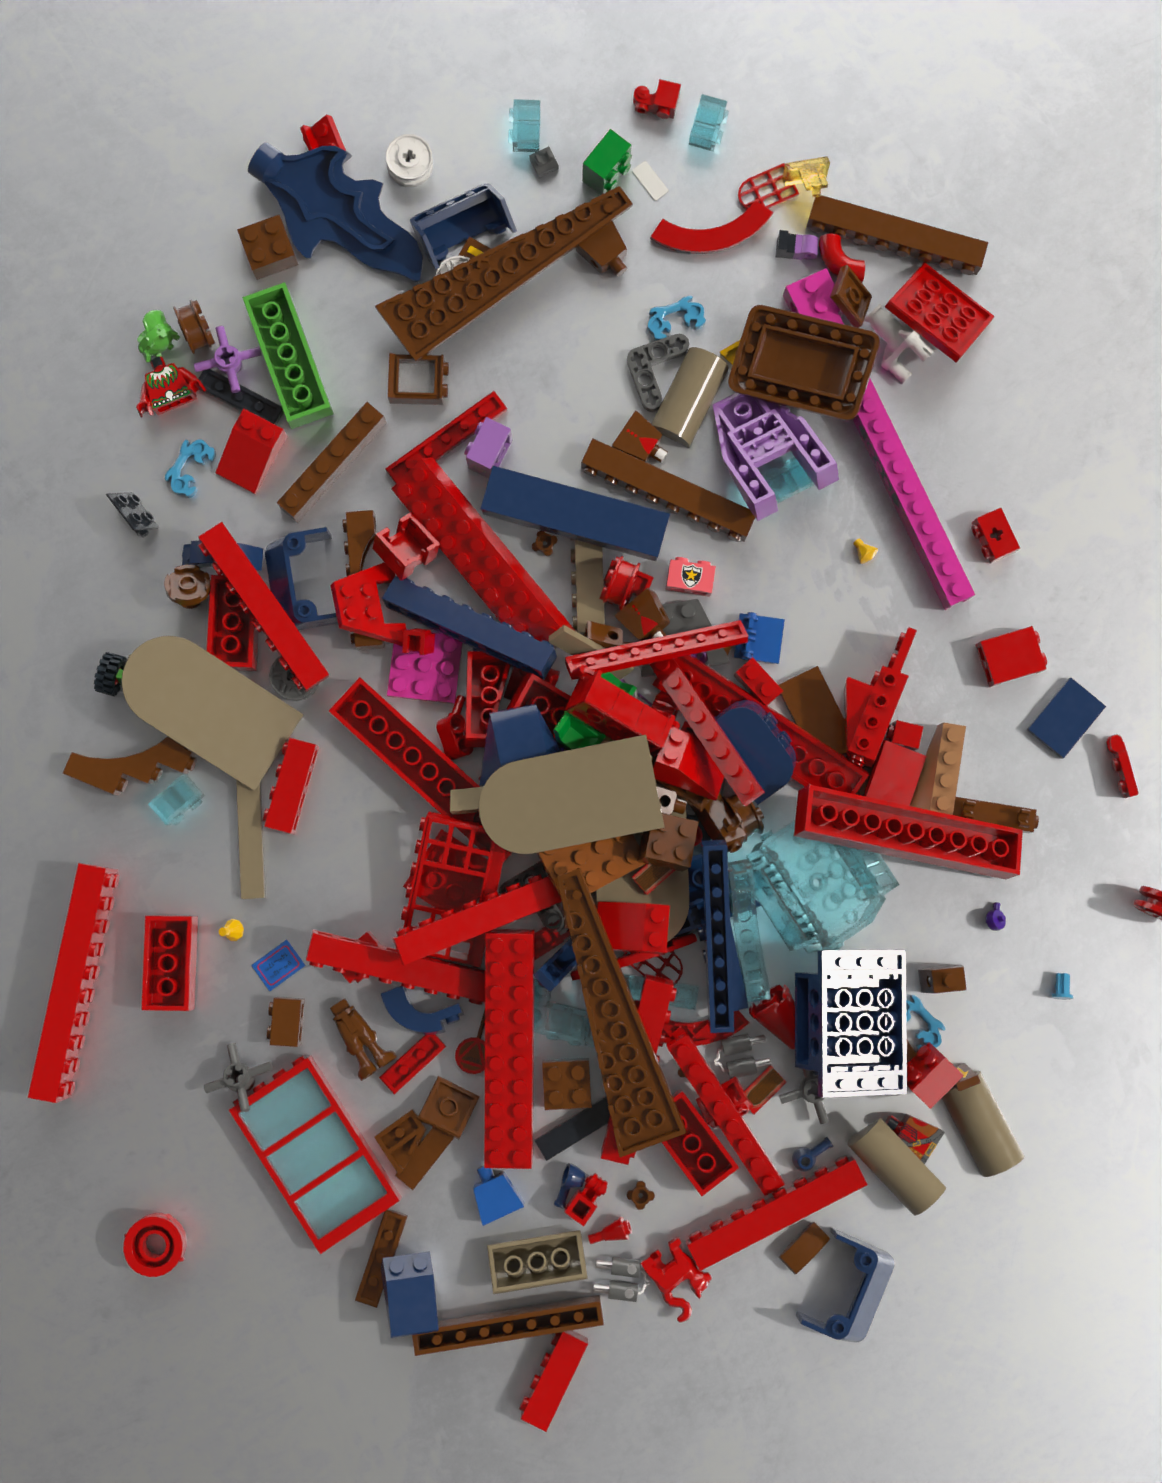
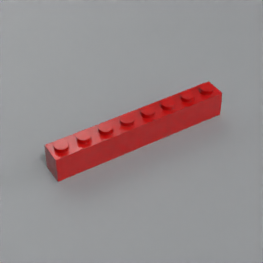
M223 522L198 536L200 542L198 545L199 549L205 557L209 555L214 561L211 566L218 576L223 574L226 578L225 586L232 595L236 593L241 601L238 604L244 613L247 614L249 612L254 620L251 622L259 633L264 632L268 638L265 640L267 646L272 652L275 650L281 657L278 661L285 671L290 669L294 675L292 681L299 690L303 688L307 692L327 679L329 673Z
M541 874L528 878L529 883L520 886L519 883L506 887L507 892L500 895L497 891L484 896L485 901L476 903V900L465 903L460 911L454 912V909L445 911L440 914L441 918L432 921V918L418 922L419 927L410 930L409 926L396 931L397 936L392 937L401 963L406 965L562 902L549 876L542 877Z
M312 930L306 953V961H310L309 965L323 968V965L333 967L332 970L340 973H346L349 970L356 972V976L367 979L369 976L379 977L378 981L392 984V981L400 982L402 987L408 989H415V986L424 988V992L430 994L443 992L447 993L446 997L460 1000V997L468 998L470 1003L482 1005L485 1002V970L428 956L403 965L397 950L394 948Z
M645 974L637 1010L654 1052L657 1054L658 1046L663 1047L665 1033H662L664 1024L668 1025L671 1011L668 1010L669 1002H674L677 988H673V980ZM610 1115L601 1149V1159L628 1165L630 1158H634L636 1152L619 1157Z
M842 1156L834 1161L835 1164L829 1168L826 1166L820 1167L813 1172V1176L807 1179L806 1177H801L793 1182L794 1186L786 1190L784 1187L779 1188L772 1193V1197L766 1200L760 1198L751 1204V1208L745 1211L743 1209L736 1210L730 1214L731 1218L725 1221L720 1219L710 1224V1229L704 1232L698 1230L690 1234L686 1244L699 1271L867 1186L868 1184L856 1160L852 1156Z

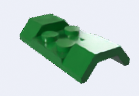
M610 672L601 674L602 678L631 696L637 689L634 685L621 682ZM566 710L553 730L556 741L567 750L601 744L606 736L569 714Z

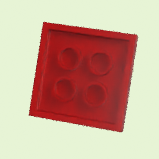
M441 829L435 839L446 842L448 833ZM452 836L451 843L467 846ZM431 844L426 851L425 860L442 863L445 847ZM450 848L447 864L464 868L467 852ZM471 853L468 869L486 872L488 859L480 854ZM423 865L417 896L436 909L445 911L454 909V912L463 909V904L478 900L481 895L484 878ZM409 876L403 885L405 889H407L408 884L412 885L414 876Z

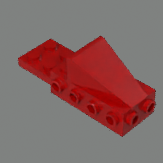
M908 627L906 633L901 632L895 647L898 654H892L888 667L882 666L880 672L875 671L870 685L847 677L844 687L846 758L861 768L863 765L872 768L909 675L901 673V670L916 635V629Z

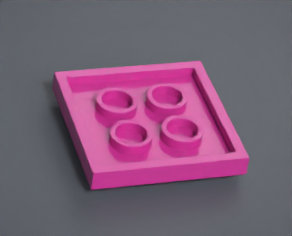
M435 633L434 653L419 655V651L402 653L403 646L393 644L387 696L455 704L463 643L445 634Z

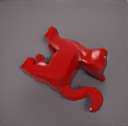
M675 1237L668 1242L673 1260L667 1264L662 1263V1255L657 1249L650 1254V1257L641 1261V1265L647 1275L656 1283L664 1301L671 1307L682 1309V1313L677 1318V1321L682 1323L690 1318L692 1308L685 1299L673 1297L672 1290L687 1279L691 1290L700 1299L702 1297L701 1293L708 1287L712 1277L708 1272L699 1271L693 1259L681 1249V1239Z

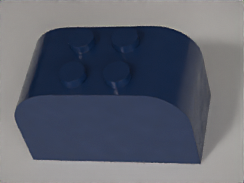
M740 700L731 704L714 717L765 792L754 800L757 805L790 781L796 765V753L790 744L792 742L791 738L784 730L782 732L776 726L778 722L771 712L766 713L756 702Z

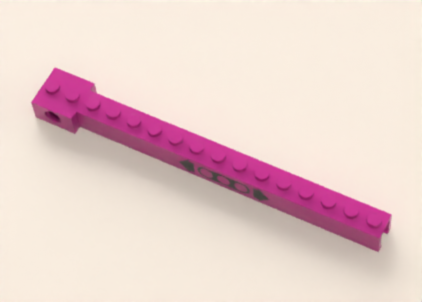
M827 268L785 287L783 297L790 312L844 324L841 319L842 311L830 298L834 282ZM869 378L859 413L852 420L943 608L947 610L956 603L969 600L975 593L884 405Z

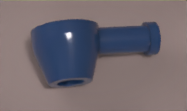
M825 1137V1140L812 1149L807 1147L796 1149L792 1155L794 1166L800 1171L811 1170L815 1165L816 1157L827 1149L834 1147L828 1137ZM804 1157L809 1158V1163L806 1165L801 1164V1160Z
M568 1163L564 1169L562 1186L557 1199L554 1201V1205L559 1208H565L570 1188L582 1187L584 1184L586 1173L576 1165Z

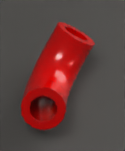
M824 234L820 236L819 249L821 259L828 270L835 276H838L840 268L848 265L863 283L865 261L848 257L842 250L841 237L839 235Z

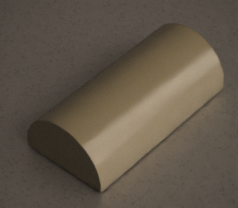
M697 347L689 348L651 424L662 435L690 448L729 370L727 363L707 350Z
M978 1071L976 1073L979 1076L980 1084L962 1091H958L953 1086L942 1097V1100L983 1177H990L1009 1170L1020 1163L1025 1156L981 1071Z
M881 1118L849 1139L847 1145L914 1216L923 1213L931 1207L946 1190L942 1182Z
M580 1230L487 1245L493 1294L588 1279Z

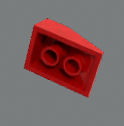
M243 408L232 428L215 473L256 495L288 437L283 428Z
M671 727L663 748L659 749L653 766L655 779L716 801L724 779L723 774L701 741L690 733Z
M598 902L597 911L614 951L666 954L670 905Z

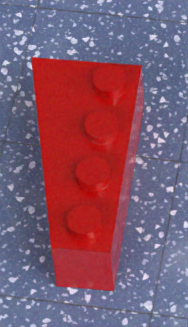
M468 651L465 747L485 748L489 713L499 710L511 668L510 664L480 651Z

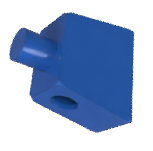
M484 1165L477 1169L481 1182L475 1184L473 1190L483 1226L524 1207V1200L504 1171L494 1175L492 1168H484Z

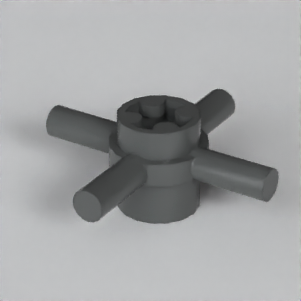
M231 1043L227 1045L231 1064L224 1070L223 1078L204 1084V1090L206 1093L228 1087L230 1090L237 1092L241 1112H247L250 1110L247 1092L254 1086L255 1076L272 1071L273 1066L269 1061L249 1068L247 1065L240 1063L236 1043Z
M802 1069L805 1077L801 1081L799 1089L779 1095L781 1104L803 1098L807 1102L814 1104L820 1124L828 1123L829 1120L823 1104L825 1098L818 1097L817 1093L809 1094L807 1091L811 1089L810 1083L815 1082L818 1086V1075H814L811 1070Z

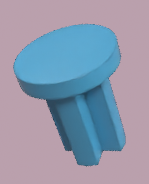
M1056 973V993L1052 994V998L1062 1000L1073 999V995L1070 994V974Z

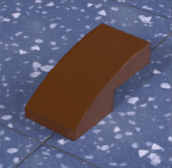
M810 1222L799 1237L792 1240L778 1258L794 1274H797L818 1254L830 1238L815 1222Z

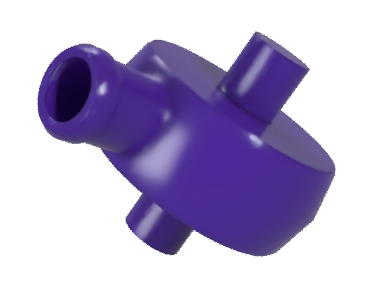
M994 902L993 909L986 914V924L993 931L1003 929L1006 924V917L1000 910L1001 904L998 902Z

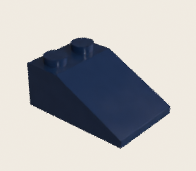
M430 1251L383 1258L381 1276L390 1337L397 1338L438 1331L435 1284Z

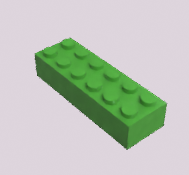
M284 282L242 297L291 429L333 415L331 404L286 283Z

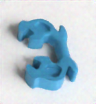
M686 296L676 303L654 307L649 315L654 316L648 322V331L654 337V341L666 338L667 335L662 333L665 330L670 333L671 325L669 321H664L663 318L677 311L686 312L684 322L687 327L690 322H696L695 330L700 329L706 322L703 306L699 303L691 302L692 296Z
M185 440L180 447V454L174 465L165 474V480L169 482L171 479V488L177 495L191 498L197 493L195 486L190 488V483H195V479L187 474L181 477V470L187 458L194 455V460L198 464L205 465L203 461L205 457L208 456L211 462L216 457L215 449L209 447L203 440H196L192 444Z
M910 995L913 1003L906 1000V1023L911 1019L910 1012L914 1011L927 1023L929 1028L928 1031L920 1030L916 1034L915 1038H922L923 1041L922 1045L916 1044V1048L919 1050L929 1042L935 1048L940 1046L942 1039L938 1028L945 1031V1026L924 1008L917 996Z

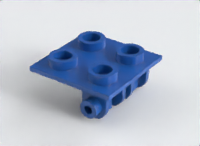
M754 612L740 613L739 620H741L749 637L748 643L735 645L734 658L750 660L753 657L756 661L779 664L785 619L758 616Z

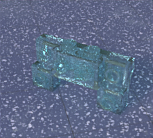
M534 979V1033L546 1035V1038L551 1040H565L574 1046L584 1045L595 1048L587 1010L550 1001L552 991L549 992L538 983L537 979Z

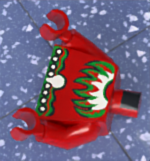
M155 357L150 361L154 371L145 374L146 381L142 384L140 403L137 404L136 408L141 418L145 412H149L150 416L153 415L152 409L157 415H160L196 400V392L201 389L205 392L206 389L197 376L184 367L177 368L175 363L166 365L163 357Z

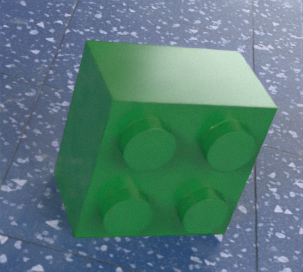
M610 129L583 162L582 182L599 195L614 189L618 183V178L621 175L625 176L631 168L632 145Z

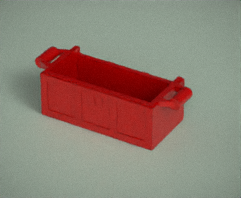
M581 665L572 671V676L579 680L565 708L566 712L614 741L646 735L649 751L652 752L663 748L671 727L680 728L679 722L674 721L676 718L674 715L664 716L601 677V670L594 671L586 665Z

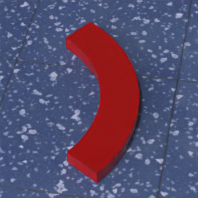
M755 200L735 220L711 229L684 228L662 219L650 236V239L659 245L675 251L679 250L692 254L719 252L737 246L756 234L768 222L774 212Z
M691 933L669 940L666 953L697 942L696 935ZM633 952L618 957L617 960L620 968L659 955ZM578 969L571 971L572 981L579 980Z
M635 999L634 1002L637 1007L639 1001ZM738 1010L734 1011V1032L710 1033L707 1019L698 1022L669 1020L668 1025L664 1024L662 1033H665L664 1043H668L687 1032L695 1046L728 1038L742 1030L750 1022Z

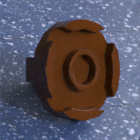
M186 564L174 568L173 573L166 575L164 587L167 597L172 602L181 605L183 608L193 609L198 607L200 602L205 600L210 594L211 580L209 574L200 570L199 566Z

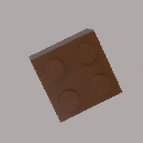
M280 215L237 229L251 269L257 280L299 265Z
M662 813L665 828L643 832L638 861L683 872L691 867L698 822Z
M589 1058L542 1061L545 1110L592 1108Z

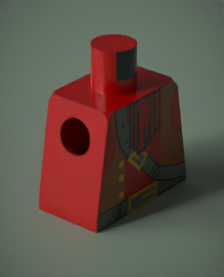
M905 1114L901 1121L893 1115H890L885 1121L891 1130L924 1164L945 1133L938 1127L909 1114Z

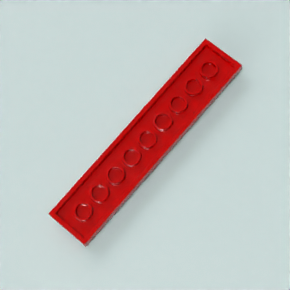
M687 655L674 658L714 717L731 704L740 700L756 702L766 713L771 712L778 722L776 726L781 732L784 730L792 740L790 744L796 753V765L791 778L803 786L814 785L856 794L869 776L867 771L850 762L849 759L771 707L765 706L760 700L694 656ZM657 677L652 685L663 692H667Z

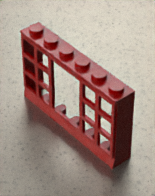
M430 811L426 818H421L419 831H423L421 840L417 839L414 853L418 854L417 862L412 863L410 875L414 877L412 885L408 884L405 898H409L407 907H403L401 920H404L403 928L409 926L410 930L418 927L411 925L414 909L431 913L430 918H432V921H435L436 914L440 915L445 912V910L416 904L423 865L483 877L484 881L479 903L485 901L484 896L497 891L506 850L497 845L493 840L490 851L473 848L476 831L486 833L482 823ZM432 822L449 825L446 842L429 838ZM454 827L471 830L468 846L451 843ZM428 843L445 847L442 863L425 860ZM450 848L467 852L464 868L447 864ZM471 853L489 856L486 872L468 869ZM485 933L463 941L470 943L468 954L453 951L451 946L428 956L481 968L485 950Z

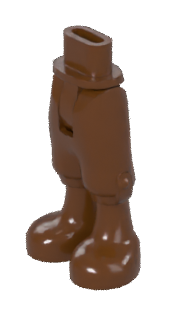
M346 999L341 1000L330 1008L335 1016L333 1021H335L346 1045V1051L350 1055L356 1056L359 1062L358 1077L361 1081L378 1071L374 1063L366 1055L363 1045L368 1047L379 1068L386 1066L397 1058L394 1051H385L377 1044L376 1031L370 1028L355 1007L350 1006Z

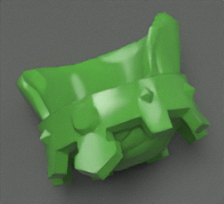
M151 310L144 316L142 322L145 330L137 338L139 343L138 350L143 354L145 362H150L152 360L151 356L162 357V352L166 349L172 350L175 347L172 344V340L178 341L180 336L166 322L163 311Z

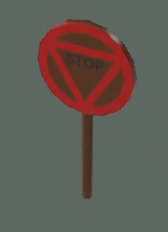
M485 1010L477 1037L464 1039L458 1045L455 1052L457 1065L468 1074H478L485 1070V1041L481 1039L485 1026Z

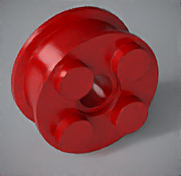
M616 556L599 599L603 600L604 604L607 601L616 604L622 610L632 591L641 563L634 565L624 561V556Z

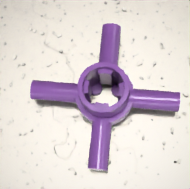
M218 326L215 329L220 347L216 350L214 358L194 363V368L196 372L217 367L221 372L227 374L231 392L237 393L240 392L236 373L241 370L242 360L262 356L260 347H255L239 352L235 347L228 344L224 326ZM225 357H226V358L230 357V358H229L230 364L225 365V364H226L225 361H224V358H225Z

